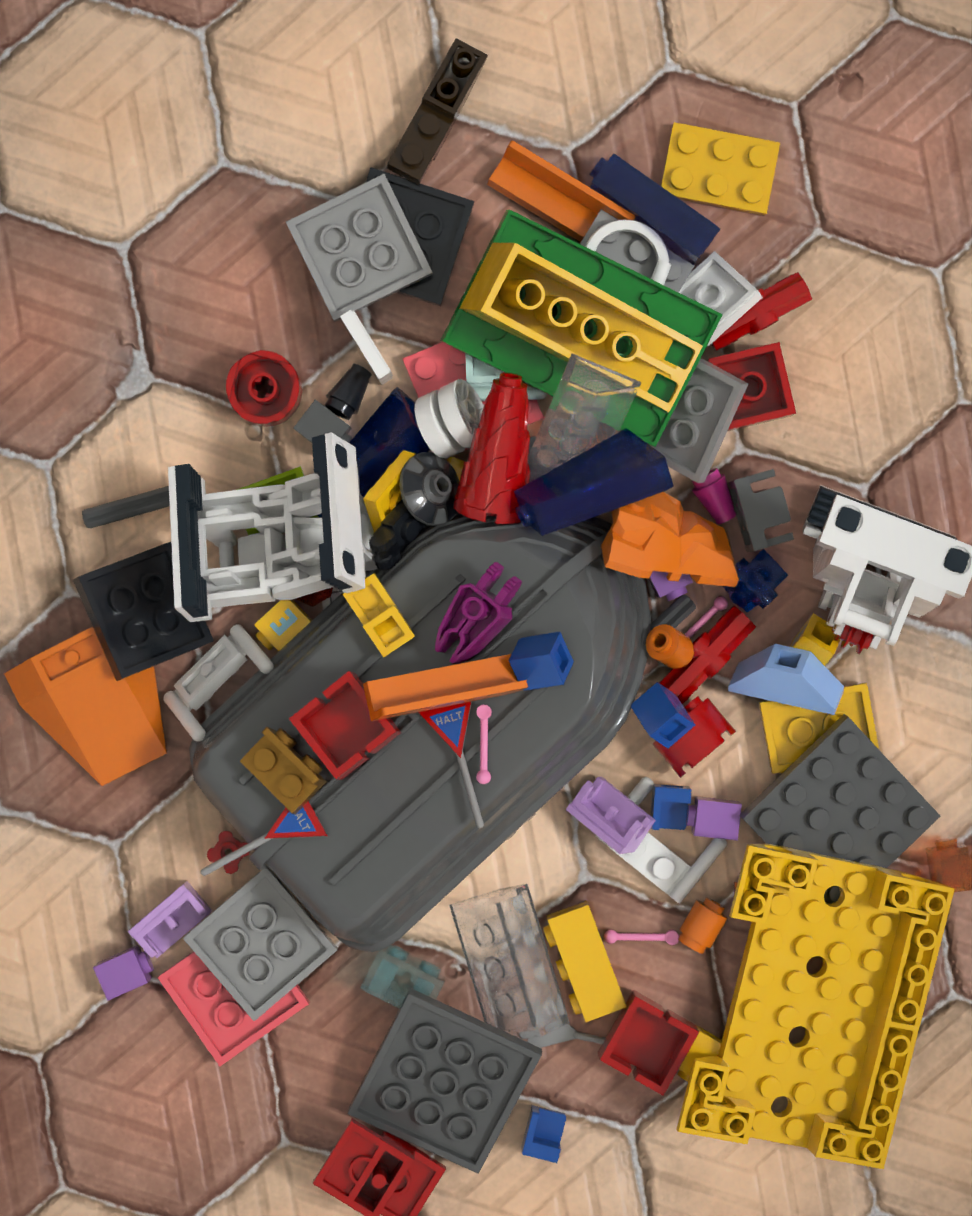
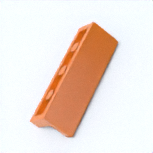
M513 140L508 144L503 158L487 183L491 188L579 242L583 240L601 209L618 220L635 219V215Z
M511 654L367 681L363 683L370 719L375 721L516 693L528 688L527 680L517 681L509 663Z

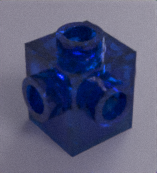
M762 549L748 561L743 557L735 564L739 578L736 587H722L729 593L733 603L742 607L747 613L757 605L762 609L769 605L778 596L774 589L788 574L765 549Z

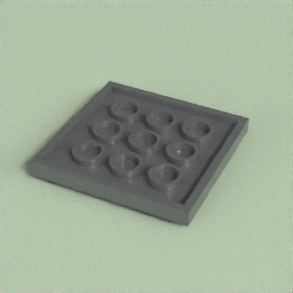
M845 714L739 815L766 844L793 848L888 868L941 817ZM838 886L829 887L824 894L825 903L832 904L836 902L840 897V889Z
M410 988L349 1106L348 1114L479 1174L542 1056V1048Z

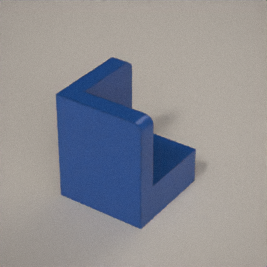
M561 632L520 638L509 659L517 680H527L528 688L523 690L564 685L574 663Z
M658 682L631 704L632 710L648 735L666 748H670L695 726V723L678 697Z
M653 785L651 817L656 821L651 827L652 830H659V828L686 829L688 804H691L692 791L689 786Z
M532 1105L521 1146L522 1155L557 1163L561 1151L560 1141L566 1122V1114Z

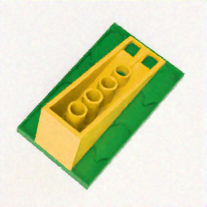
M506 210L440 341L504 373L520 375L523 383L639 441L656 447L723 314L512 210Z

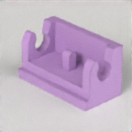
M597 777L593 783L588 780L572 803L566 808V811L619 854L635 852L656 821L603 777Z
M186 881L135 924L128 933L151 958L154 956L158 958L213 910L191 884Z

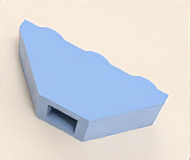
M773 644L738 663L728 685V691L835 715L844 692V686L811 651Z

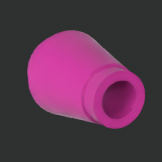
M718 468L710 469L704 483H696L691 480L695 487L692 490L717 524L725 523L737 515L725 474H720Z

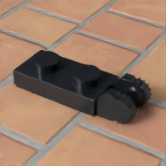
M403 500L381 522V526L369 539L372 551L378 552L374 557L377 569L389 570L396 566L395 564L402 559L401 553L426 526V524L418 521L410 514Z

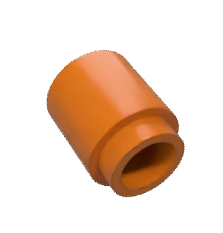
M662 624L654 627L646 638L645 645L648 654L669 668L676 669L686 666L693 658L694 648L691 639L670 625Z
M706 897L704 902L696 900L679 929L682 933L678 940L692 950L703 954L707 947H712L728 919L722 914L725 907Z

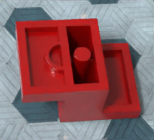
M352 1118L313 1180V1184L364 1216H380V1214L383 1216H418L444 1174L446 1166L403 1139L386 1131L379 1135Z

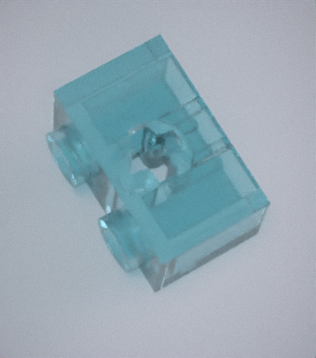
M391 944L388 948L377 951L361 983L360 989L400 1009L410 988L433 999H437L445 983V977L440 975L441 969L425 960L418 964L407 958L409 955L407 951ZM405 972H409L411 974L410 981L414 984L407 983L404 988L398 986L399 979L395 975L403 976Z

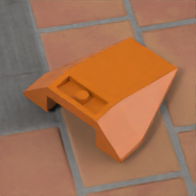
M93 626L29 658L4 673L19 705L101 786L167 754L155 667L153 666L116 681Z

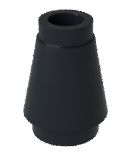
M353 364L351 369L345 373L326 395L328 400L325 403V407L335 415L346 420H350L353 414H358L369 379L372 376L371 372L358 364Z

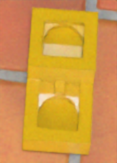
M375 573L365 579V589L342 594L383 657L415 637V634Z

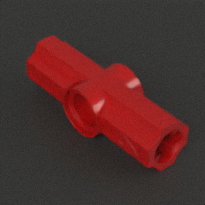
M799 272L791 274L765 290L763 288L758 289L763 298L710 344L714 351L736 342L747 334L753 335L779 321V317L811 301L812 297L809 288Z
M733 605L708 632H703L693 642L694 655L692 660L686 666L673 668L659 683L673 692L683 704L707 678L711 679L724 667L732 657L730 654L748 637L756 626L743 612Z

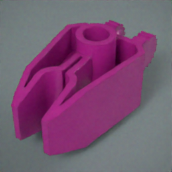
M494 562L489 566L477 584L460 585L438 628L435 642V650L437 652L445 653L460 636V643L449 661L452 664H461L478 654L512 620V608L508 604L520 588L522 581L513 576L504 584L497 596L494 595L490 590L504 570V567L498 562Z

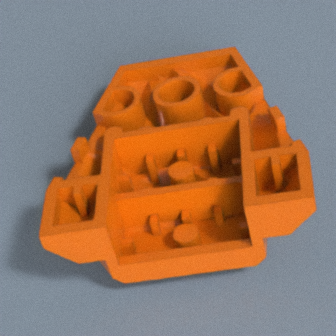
M611 469L607 475L602 473L594 476L591 482L594 504L611 509L613 524L601 545L604 566L606 568L646 579L650 578L653 571L668 572L667 580L677 582L682 574H689L697 584L736 587L739 581L730 540L723 527L692 511H683L679 500L654 488L646 480L634 473H622Z

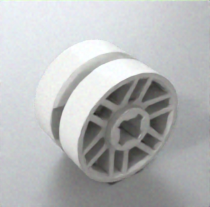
M462 379L453 381L441 387L440 390H434L419 397L415 402V417L421 435L432 452L440 458L447 459L464 451L465 448H471L474 430L479 426L484 405L473 387Z

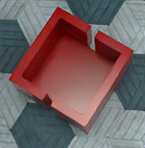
M348 671L322 692L327 699H331L328 704L323 699L315 697L289 718L337 780H343L369 758L365 754L366 751L376 754L402 733L391 718L371 721L363 682L356 673Z
M632 990L626 1001L627 1007L623 1008L598 1051L599 1060L627 1076L632 1071L630 1064L634 1065L635 1068L632 1071L634 1079L664 1096L698 1036L699 1030L695 1024L669 1009L664 1014L660 1004Z

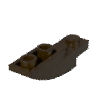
M457 38L454 40L426 90L421 105L387 164L388 170L417 185L421 183L459 116L487 60V54Z

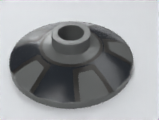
M423 452L412 456L402 468L400 493L407 510L415 519L426 525L436 526L450 521L457 513L454 509V500L460 481L454 468L445 458H440L432 452Z

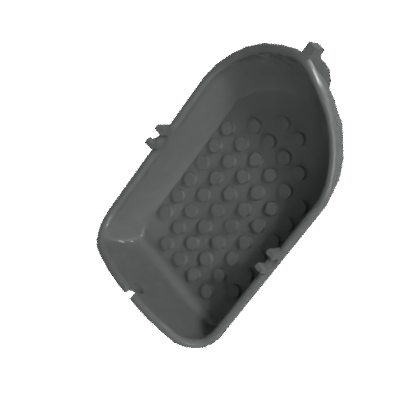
M528 501L527 519L519 523L495 524L496 516L486 515V522H482L457 512L450 521L436 526L426 525L416 539L401 553L402 559L395 564L396 566L389 570H380L378 568L365 571V579L373 573L376 574L415 634L414 638L383 657L363 628V624L342 595L344 592H342L270 659L274 664V668L270 673L264 674L260 670L256 672L201 724L206 731L204 739L200 742L192 739L189 747L194 781L207 799L247 843L268 833L285 809V806L240 762L264 736L262 731L266 726L275 731L281 727L297 742L293 749L301 757L308 754L323 768L319 774L327 782L309 802L328 836L273 838L253 849L255 852L250 856L249 860L258 870L271 869L313 917L342 943L360 951L375 952L399 940L502 843L510 839L522 825L532 819L544 804L601 753L627 720L631 704L634 702L641 686L648 658L645 644L650 632L651 615L645 579L604 566L601 545L612 526L611 523L571 508L543 501ZM494 562H498L504 567L500 578L490 590L494 595L497 596L504 584L513 576L522 581L521 586L508 604L512 608V620L478 654L463 663L508 654L512 655L520 638L561 632L574 663L564 685L521 690L512 694L472 701L463 753L483 819V828H477L456 753L418 712L391 717V720L402 733L376 754L366 751L365 754L369 758L343 780L335 779L289 718L315 697L323 699L328 704L331 699H327L322 692L348 671L356 673L359 679L365 683L377 679L456 665L449 661L460 643V636L445 653L435 650V642L438 628L460 585L477 584L482 575ZM483 704L488 705L492 709V715L488 719L487 771L491 774V780L484 785L476 780V774L480 771V718L477 716L476 711Z

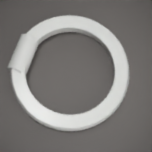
M627 219L612 221L598 228L587 241L585 247L596 251L601 241L613 233L632 232L642 236L651 244L657 257V263L651 279L662 285L665 284L671 268L668 251L662 238L648 225Z

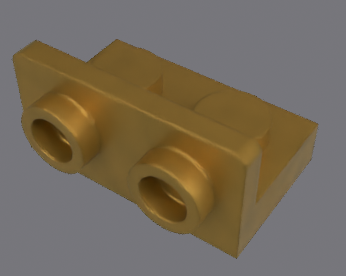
M266 726L262 731L264 736L240 762L292 814H296L327 782L319 774L323 768L310 755L306 754L304 757H301L293 749L297 742L281 727L275 731Z

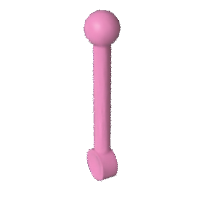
M722 596L717 597L714 600V606L685 635L691 638L719 610H725L728 606L727 599Z
M483 704L476 711L477 716L480 718V771L476 774V780L484 785L491 780V774L487 771L488 719L492 715V709L488 705Z
M607 930L604 933V940L609 944H613L617 940L666 941L669 945H675L679 941V934L675 930H668L665 934L617 933L614 930Z

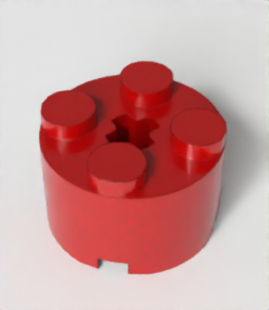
M260 350L242 357L231 367L226 380V393L232 408L239 416L254 425L268 427L286 422L296 412L302 398V383L296 369L283 356L272 351ZM265 380H269V385L273 388V392L266 393L265 397L261 398V394L256 390V386L263 385Z
M697 696L684 707L695 723V726L670 748H666L657 741L652 744L680 778L686 774L682 769L685 764L688 763L693 768L725 741L721 737L725 731L729 736L736 732L709 698L702 701Z

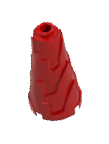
M501 373L499 378L493 380L491 390L485 400L479 426L474 430L468 461L464 462L454 500V509L468 518L486 522V515L496 516L495 524H514L527 519L530 468L528 464L530 433L527 430L529 401L527 384L522 382L520 375Z

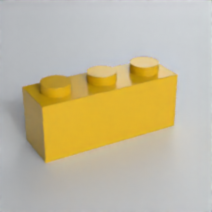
M584 901L547 915L549 925L544 926L543 930L550 948L557 945L562 959L557 960L556 964L562 980L570 979L574 993L568 996L575 1015L582 1013L585 1022H589L626 1008L625 1000L588 902Z

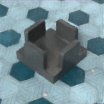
M774 469L727 483L747 552L761 550L794 540L792 532L766 539L764 533L767 528L784 524L791 520L782 487L778 486L754 493L750 485L751 483L776 476Z

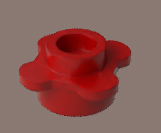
M222 831L218 836L219 841L215 847L207 851V858L210 862H216L226 856V849H231L234 852L248 843L241 842L233 837L231 831ZM250 851L224 865L225 872L228 874L237 872L239 862L243 857L248 856Z

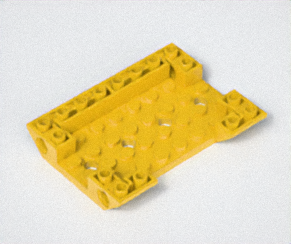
M747 844L729 916L731 918L751 921L719 1055L695 1058L693 1060L676 1130L682 1133L748 1144L750 1137L805 1147L818 1158L884 1169L955 888L898 870L773 844ZM831 886H838L840 889L839 899L832 904H826L824 900L825 891ZM820 956L823 961L822 968L817 973L809 974L806 969L808 961L812 957ZM798 1026L804 1027L805 1036L803 1040L796 1044L790 1043L789 1034L791 1030ZM780 1096L787 1097L788 1104L786 1109L780 1113H773L771 1110L773 1101Z

